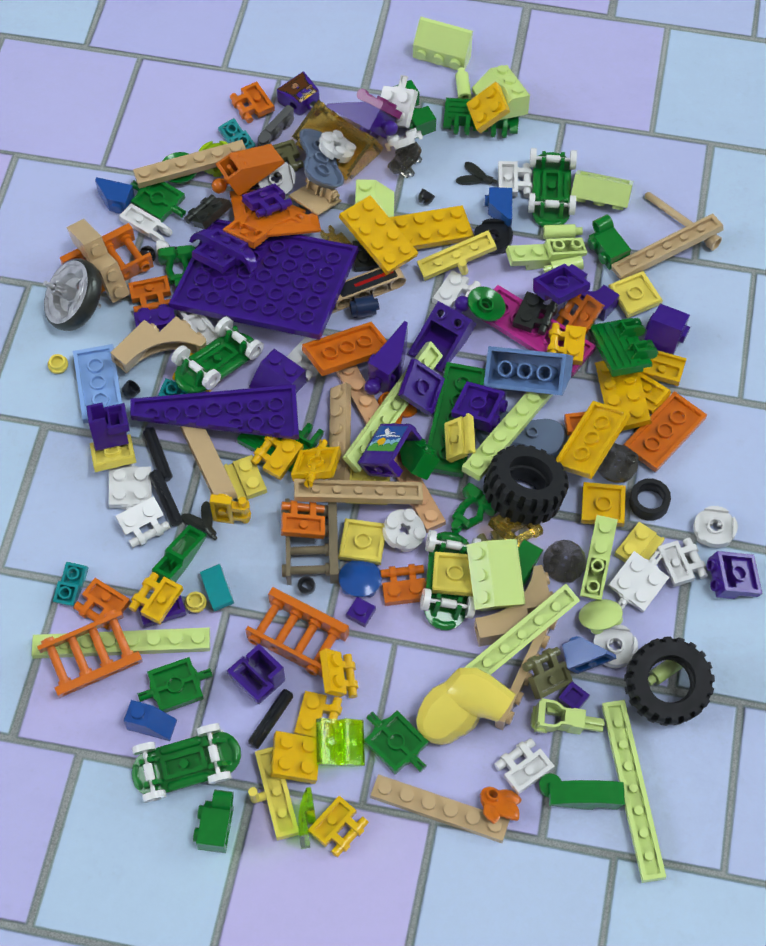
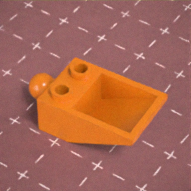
M272 144L231 152L216 163L224 178L215 179L211 185L212 190L215 193L221 194L225 192L227 185L230 184L239 197L247 193L251 187L285 162Z

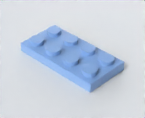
M113 344L73 351L83 423H88L86 406L103 402V406L107 407L122 403L117 365L112 361L110 353L114 349Z

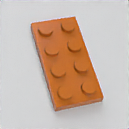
M368 322L323 337L320 340L317 339L302 344V351L321 376H325L368 361L373 354L376 355L387 340L372 322Z
M674 391L650 416L652 424L641 426L624 443L623 449L656 473L703 423L707 414Z

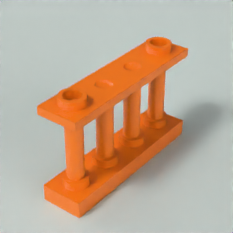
M129 223L102 236L108 253L118 262L125 281L154 267L150 252L142 256L132 242L135 240L133 228ZM126 245L135 260L124 264L115 251ZM78 248L60 257L62 265L72 259L86 260ZM102 286V291H101V293L105 292V289H104L103 286Z
M272 587L268 593L271 607L256 630L249 626L245 629L248 641L256 646L260 644L304 667L313 676L319 675L323 677L319 651L325 648L331 649L335 640L341 639L346 641L349 636V626ZM283 609L289 612L290 617L274 640L264 633L277 612ZM302 619L308 622L309 626L293 650L283 643L297 620ZM322 629L327 632L328 637L315 658L311 659L303 655V651L316 630Z
M109 611L100 620L55 639L53 636L41 641V645L37 646L40 653L47 651L59 679V686L54 687L59 698L143 662L139 651L134 653L133 650H130L118 620L124 618L122 611ZM110 624L122 652L121 659L114 662L109 658L97 630ZM87 633L90 634L101 660V667L93 671L92 668L88 667L76 639ZM66 642L69 643L80 669V677L73 680L67 676L55 648Z

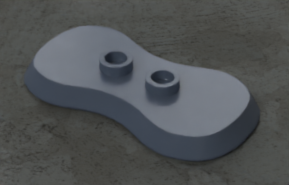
M302 129L299 137L300 144L306 153L304 160V173L312 183L324 188L335 189L342 186L344 177L338 168L337 158L331 160L319 150L318 145L320 143L318 140L323 132L314 129Z
M508 411L500 413V422L509 413ZM531 420L510 446H535L536 449H543L547 451L548 455L552 454L557 458L567 442V432L564 426L555 420ZM476 429L477 440L482 444L490 433Z

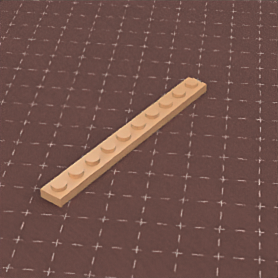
M357 365L337 371L336 374L341 383L347 382L351 385V400L366 425L380 405L374 395H369L365 391L366 381ZM399 450L394 461L403 472L400 477L395 478L397 482H422V505H410L416 515L422 520L426 533L429 530H435L446 525V520L423 480L411 474L402 464Z

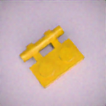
M552 323V327L549 330L550 344L547 346V352L574 356L573 364L582 365L586 327L566 325L564 332L559 330V323ZM558 340L564 341V347L558 345Z
M265 436L264 443L254 451L251 462L257 466L262 460L265 462L263 471L281 480L296 460L299 451L303 450V444L294 439L283 438L280 441L277 439L278 437ZM273 446L276 449L270 456L267 454V451Z
M211 494L209 503L213 521L234 524L235 521H242L244 524H247L250 521V503L245 497H240L237 502L233 501V498L226 494Z
M152 572L142 582L143 586L139 592L133 595L131 598L132 602L128 608L136 612L139 606H143L140 611L141 615L160 625L184 589L182 585L166 577H163L160 583L156 582L159 575ZM150 590H151V591L153 590L154 592H153V594L150 596V598H149V599L145 598V597L147 596V594L149 593V591H150Z
M327 648L319 651L325 693L342 697L348 691L349 698H356L359 687L358 681L355 680L354 671L356 666L355 662L352 661V655L345 654L342 659L341 652Z
M305 691L294 734L317 738L318 732L324 733L323 740L332 742L333 735L336 734L338 728L336 722L342 712V698L334 697L332 704L329 705L326 704L327 695ZM323 713L329 714L327 723H321Z
M338 796L312 824L308 832L325 847L331 841L336 843L331 852L338 858L343 851L346 852L350 848L349 844L355 837L360 836L364 832V827L369 822L363 816L357 822L354 821L352 817L357 813V810L341 796ZM347 825L350 830L342 838L338 833Z

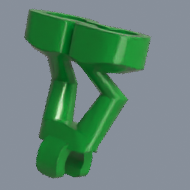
M192 245L178 246L177 249L175 247H165L157 250L158 262L166 265L165 273L169 283L175 284L176 288L192 258V251L195 250V247ZM174 263H182L184 268L182 274H175L173 272Z
M468 483L463 488L462 494L465 500L460 503L452 515L454 521L451 523V531L457 534L463 528L468 530L481 523L484 514L493 517L498 512L491 508V503H488L483 492L472 483ZM471 504H474L478 507L475 517L467 519L463 515L466 509Z

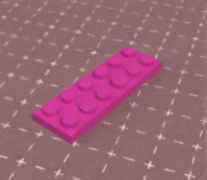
M497 285L493 290L502 296L506 306L505 313L497 321L484 322L529 350L547 352V346L550 344L549 330L546 331L545 335H539L537 332L539 328L536 327L533 328L531 333L512 327L523 300ZM540 313L538 318H544L545 314ZM551 319V323H559L556 320ZM560 324L559 330L565 332L566 327ZM586 339L582 365L596 349V345ZM558 340V345L564 347V341ZM572 365L571 377L576 374L582 365Z

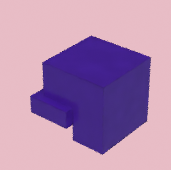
M660 303L647 323V333L644 340L650 339L658 351L674 355L679 342L683 343L689 333L690 327L687 326L690 314Z
M102 402L86 406L88 424L96 451L129 444L127 432L130 429L125 403L104 407Z
M260 644L254 647L246 655V658L242 656L227 670V674L257 704L263 702L285 682L284 667Z

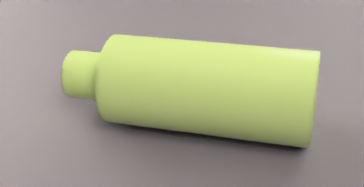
M463 67L458 68V72L455 75L458 98L471 99L468 72Z
M575 224L543 226L544 239L575 238L576 235L583 234V228L576 227Z
M581 256L550 261L549 265L543 266V270L546 273L564 263L567 266L573 264L583 270V259Z
M671 660L663 661L649 672V686L654 683L657 685L661 684L683 667Z

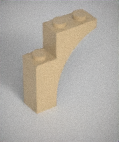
M85 219L66 227L73 244L80 250L86 260L94 264L101 275L102 286L110 301L114 303L130 295L118 262L108 253L102 236Z
M177 316L161 331L153 323L149 324L143 320L110 352L111 359L124 372L128 373L143 359L159 352L176 350L182 345L190 349L191 352L196 353L206 346V338L200 332L196 333L192 330L186 320H180Z
M542 565L533 567L531 581L524 592L526 605L507 607L492 615L475 618L474 628L479 647L493 644L553 594L552 591L549 592L548 588L550 584L548 572H544Z

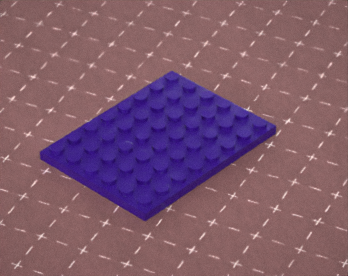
M217 219L207 229L215 230L219 228L223 230L231 221ZM298 234L269 237L255 249L250 248L257 262V269L249 272L246 264L242 263L239 266L234 265L226 272L221 273L191 258L169 302V307L174 308V310L218 319L227 316L233 322L320 340L359 252L358 246ZM202 241L199 242L197 248L201 246Z

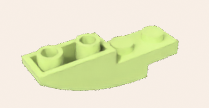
M582 237L546 239L544 244L507 246L506 254L510 266H525L526 270H533L549 265L550 261L586 256L587 250Z
M600 515L596 516L580 593L582 597L602 600L618 519Z

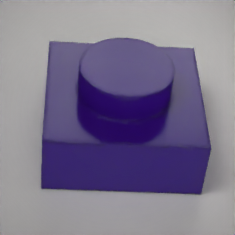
M357 597L346 613V618L366 627L376 611V606Z
M572 681L558 697V701L567 708L580 709L589 699L590 694Z

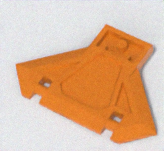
M250 189L247 193L255 191L257 189ZM229 191L235 220L223 228V231L247 242L250 248L255 249L269 237L321 232L318 216L314 213L305 214L306 210L292 205L284 211L280 212L278 210L268 217L262 216L258 218L255 214L256 210L252 211L242 202V195L238 197L235 191Z

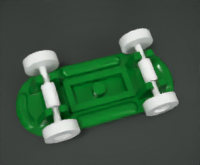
M531 148L530 167H533L532 193H529L528 213H532L535 222L541 227L544 225H564L570 215H575L576 195H571V170L576 169L577 150H571L570 158H567L565 152L559 154L542 151V154L537 156V148Z
M227 316L223 317L215 327V333L221 337L215 339L191 356L190 349L184 345L174 351L171 361L178 366L175 372L176 384L187 393H201L211 390L220 380L249 360L256 359L263 351L264 344L259 340H254L247 334L240 333L238 327L233 326V320Z
M429 530L425 547L426 551L429 552L426 588L422 591L420 610H424L426 619L435 628L452 630L461 625L465 618L473 619L475 614L473 596L432 593L435 552L468 554L467 544L469 542L463 536L454 532L445 531L437 534V531ZM473 538L471 544L481 542V539Z
M219 723L197 728L198 736L157 748L155 742L133 746V755H139L132 767L134 786L143 794V801L146 803L166 798V793L204 782L216 784L232 779L231 773L237 768L241 759V748L238 741L232 735L221 732Z

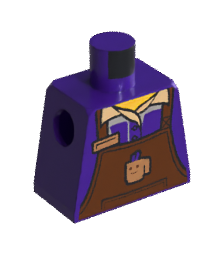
M304 71L277 89L278 102L285 107L287 105L293 107L294 113L297 115H303L307 111L315 115L321 110L319 90Z

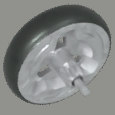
M72 259L65 262L54 273L50 282L44 281L43 283L47 287L44 299L46 318L52 326L59 330L73 331L82 327L91 318L96 308H101L99 303L102 291L101 275L96 266L87 260Z

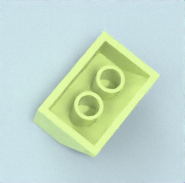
M420 17L413 43V58L458 70L461 67L466 69L471 58L473 31Z
M508 65L490 68L472 87V92L476 96L494 82L500 85L510 109V113L500 120L528 114L530 94Z
M577 170L571 195H576V201L578 202L590 200L593 201L594 205L604 206L605 204H610L613 209L623 210L624 207H628L634 181Z
M356 179L355 204L371 195L388 217H393L394 191L377 180Z
M517 539L489 540L467 544L475 610L486 612L526 605Z

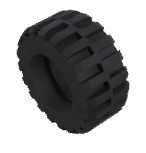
M512 445L500 450L493 457L484 479L483 491L486 494L485 497L488 503H491V508L494 511L500 512L499 514L503 518L507 517L514 523L521 522V525H529V523L538 525L541 524V521L542 523L549 521L558 513L567 494L569 482L566 471H563V465L557 462L552 454L548 455L547 451L543 449L538 450L535 446L531 445L529 447H525V445H517L515 447ZM515 480L525 481L533 485L537 490L523 487Z
M671 636L662 639L651 640L632 656L626 667L627 672L624 675V681H626L625 692L630 697L629 702L631 706L636 707L637 713L640 716L644 715L652 723L657 722L660 725L667 726L687 722L698 716L710 702L709 698L713 695L714 688L712 683L715 682V676L711 674L710 669L713 668L711 662L706 661L704 658L706 654L703 651L699 652L696 649L697 645L692 642H684L685 639L683 638L672 639ZM671 660L677 662L688 674L690 681L689 690L685 697L677 702H664L658 699L649 687V672L660 661Z

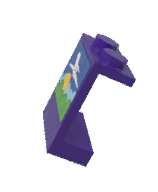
M409 423L380 424L358 464L369 476L400 477L403 470L394 461L405 440L421 441L422 437L416 431L417 429Z

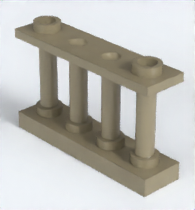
M290 498L285 499V502H290ZM328 502V505H324V514L317 513L318 516L328 518L329 524H325V537H329V543H325V546L291 547V536H286V564H282V577H286L287 585H292L291 575L326 574V576H330V584L339 583L337 502ZM281 510V515L283 512L289 513L287 510ZM298 511V514H307V515H309L308 512H299V511ZM325 554V556H329L330 563H325V565L291 566V555Z

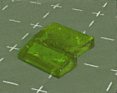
M329 718L316 719L317 765L365 766L363 720L348 718L341 720Z
M311 787L306 788L299 808L298 829L301 849L311 848L307 825H311L316 821Z

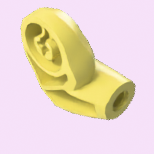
M458 668L445 682L433 687L424 697L416 717L417 729L430 743L437 745L450 744L475 729L480 718L498 722L510 706L516 693L492 675L478 668Z

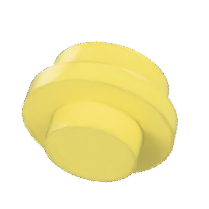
M55 354L50 357L48 368L52 373H63L68 368V360L60 354Z
M191 592L185 599V606L192 613L203 611L207 605L206 597L200 592Z

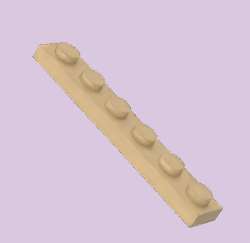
M243 140L136 168L133 169V173L138 187L143 188L217 167L216 163L229 153L245 150L246 147Z
M712 213L611 264L612 271L620 280L644 271L723 231V224Z
M347 382L330 388L329 447L340 446L342 454L334 477L328 480H350V466L342 459L350 448L351 385Z
M294 479V501L417 505H422L423 503L422 482L315 479L313 486L307 488L304 485L306 479Z
M558 620L533 639L523 663L527 662L528 658L534 655L539 656L541 648L546 649L550 640V636L547 635L550 629H555ZM522 665L510 688L516 695L500 720L495 722V727L503 730L506 724H511L515 712L512 710L515 704L520 705L524 693L521 691L524 685L528 687V678L533 676L530 673L531 670L525 672Z
M379 774L370 798L499 843H503L510 819L500 816V819L493 824L485 817L481 809Z

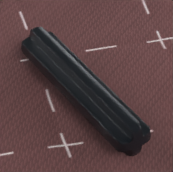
M147 427L143 434L157 470L161 471L165 481L168 482L173 477L155 428Z
M153 470L149 473V477L171 526H179L183 520L160 470Z
M282 690L249 738L248 742L253 748L258 749L293 699V694L289 690Z

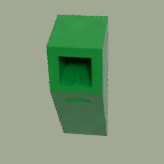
M422 438L421 441L405 440L400 449L402 464L411 474L427 480L440 461V458L435 454V449L425 444V439Z

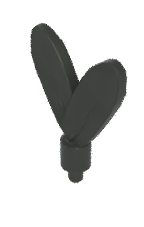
M465 162V169L472 175L460 176L456 179V183L461 185L483 182L488 184L497 183V180L486 175L472 162Z
M205 501L201 506L202 519L190 513L181 515L185 524L206 532L209 538L217 540V533L212 527L213 518L208 501Z

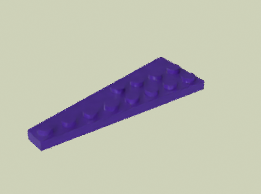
M296 385L130 399L131 420L299 439Z

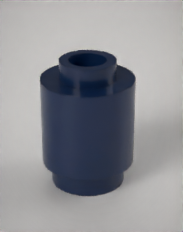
M373 295L354 298V301H349L352 317L357 316V318L376 315V310L380 309L378 299L374 298Z

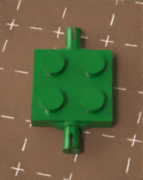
M135 180L131 182L130 185H133V189L138 191L137 195L131 200V204L156 217L161 222L172 213L177 214L181 218L185 216L186 210L178 207L185 199V193L166 182L139 188Z
M190 657L147 671L150 689L137 694L140 702L153 698L157 702L159 709L166 713L203 700L200 681L213 677L210 668L197 672L191 663Z
M398 710L389 718L383 720L374 712H371L366 717L375 728L364 739V743L395 775L410 763L419 772H422L427 767L418 758V755L429 744V741Z

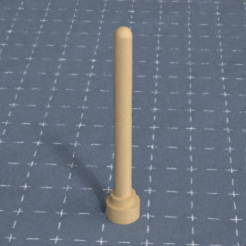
M651 192L645 193V198L685 227L693 224L692 221ZM715 234L704 240V243H706V247L713 251L719 246L722 238Z

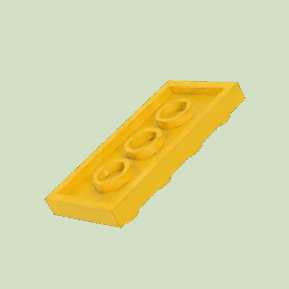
M371 195L339 214L340 220L386 275L417 257L418 251Z
M463 205L389 217L416 250L460 243L474 237Z
M604 360L595 362L604 404L630 412L631 417L622 431L652 424L640 373L612 377Z
M592 401L556 458V461L563 465V471L592 479L631 417L630 412Z

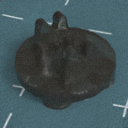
M415 142L395 151L396 156L388 164V168L394 174L401 173L406 178L409 175L413 177L415 172L411 166L416 164L417 161L421 163L423 160L420 156L422 149L419 144Z
M614 443L599 466L598 472L608 481L614 483L626 482L632 479L637 472L638 455L628 447Z
M555 541L548 546L544 553L543 569L556 581L564 583L574 582L585 570V553L573 541Z

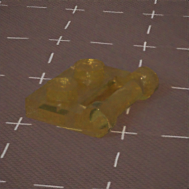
M500 514L491 518L488 523L504 540L517 539L518 547L524 539L537 538L543 534V528L540 524L532 525V523H529V525H521V522H511V519L503 518ZM524 527L529 529L518 536L513 534Z

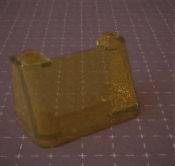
M317 100L292 136L297 141L296 145L303 150L299 137L302 129H314L323 133L333 132V130L341 131L343 137L356 146L354 155L349 162L340 163V159H337L338 168L345 180L348 178L353 179L384 149L374 137L360 131L336 112L327 108L320 100Z

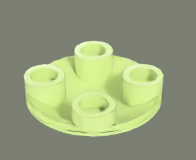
M607 599L589 602L580 610L579 621L584 627L591 629L593 634H601L604 630L620 625L623 622V611L621 606L615 601Z

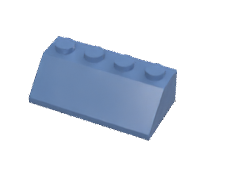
M488 346L484 386L563 396L571 378L574 356Z

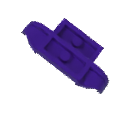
M219 228L215 230L204 229L190 237L189 242L191 243L196 240L202 241L201 246L192 251V258L221 273L226 272L234 265L239 266L242 263L246 264L249 272L257 269L255 255L248 247V243Z

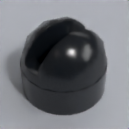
M423 188L418 196L420 203L425 199L423 205L430 204L435 198L433 194Z
M151 246L142 247L140 250L141 255L143 256L150 252L154 261L156 258L155 250Z
M128 380L124 384L122 392L125 397L133 398L140 392V387L136 382Z
M304 576L298 581V589L302 594L309 595L315 591L316 584L311 577ZM303 583H306L307 585H309V586L312 587V588H311L310 590H308L307 588L303 587L302 585H303Z

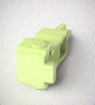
M543 698L539 700L536 706H533L530 722L534 732L547 733L560 730L579 735L584 729L603 732L605 724L604 719L586 716V710L566 708L555 700ZM545 711L549 715L561 716V721L557 724L545 723Z

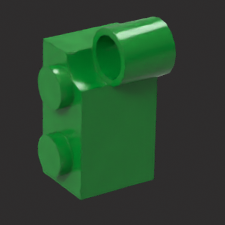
M606 214L592 222L595 233L589 235L588 246L592 251H595L600 262L605 264L610 270L612 269L611 264L630 255L631 248L614 228L613 221L609 215Z
M215 789L212 801H205L204 805H199L197 818L200 819L199 828L195 827L193 842H196L198 850L226 853L234 811V792Z

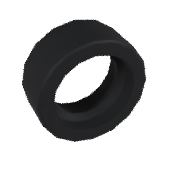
M654 478L640 480L633 486L629 498L630 508L637 517L646 521L660 519L667 513L671 502V492L663 482ZM642 491L656 492L662 498V505L655 509L646 508L639 503L638 495Z

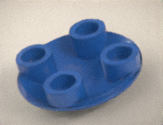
M352 560L346 563L339 572V584L342 592L355 597L374 596L382 582L380 569L377 565L370 562Z

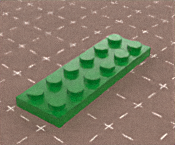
M451 362L446 363L443 376L445 380L438 397L427 444L435 449V454L440 458V461L433 470L434 473L460 478L464 477L462 466L467 461L468 456L452 463L446 460L444 423L456 419L452 417L451 411L467 381L484 386L486 369Z

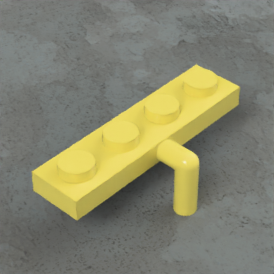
M488 230L418 260L417 265L424 280H428L456 267L459 268L462 275H467V262L495 251L497 247Z
M273 747L255 751L264 791L258 793L255 787H251L248 793L252 803L267 800L278 841L300 835L286 779L270 777Z

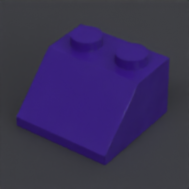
M274 348L261 361L249 388L296 385L297 393L306 384V370Z

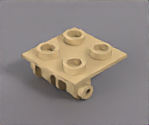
M308 178L305 180L307 185L288 196L317 216L342 201L339 199L340 194H338L336 189L318 186Z

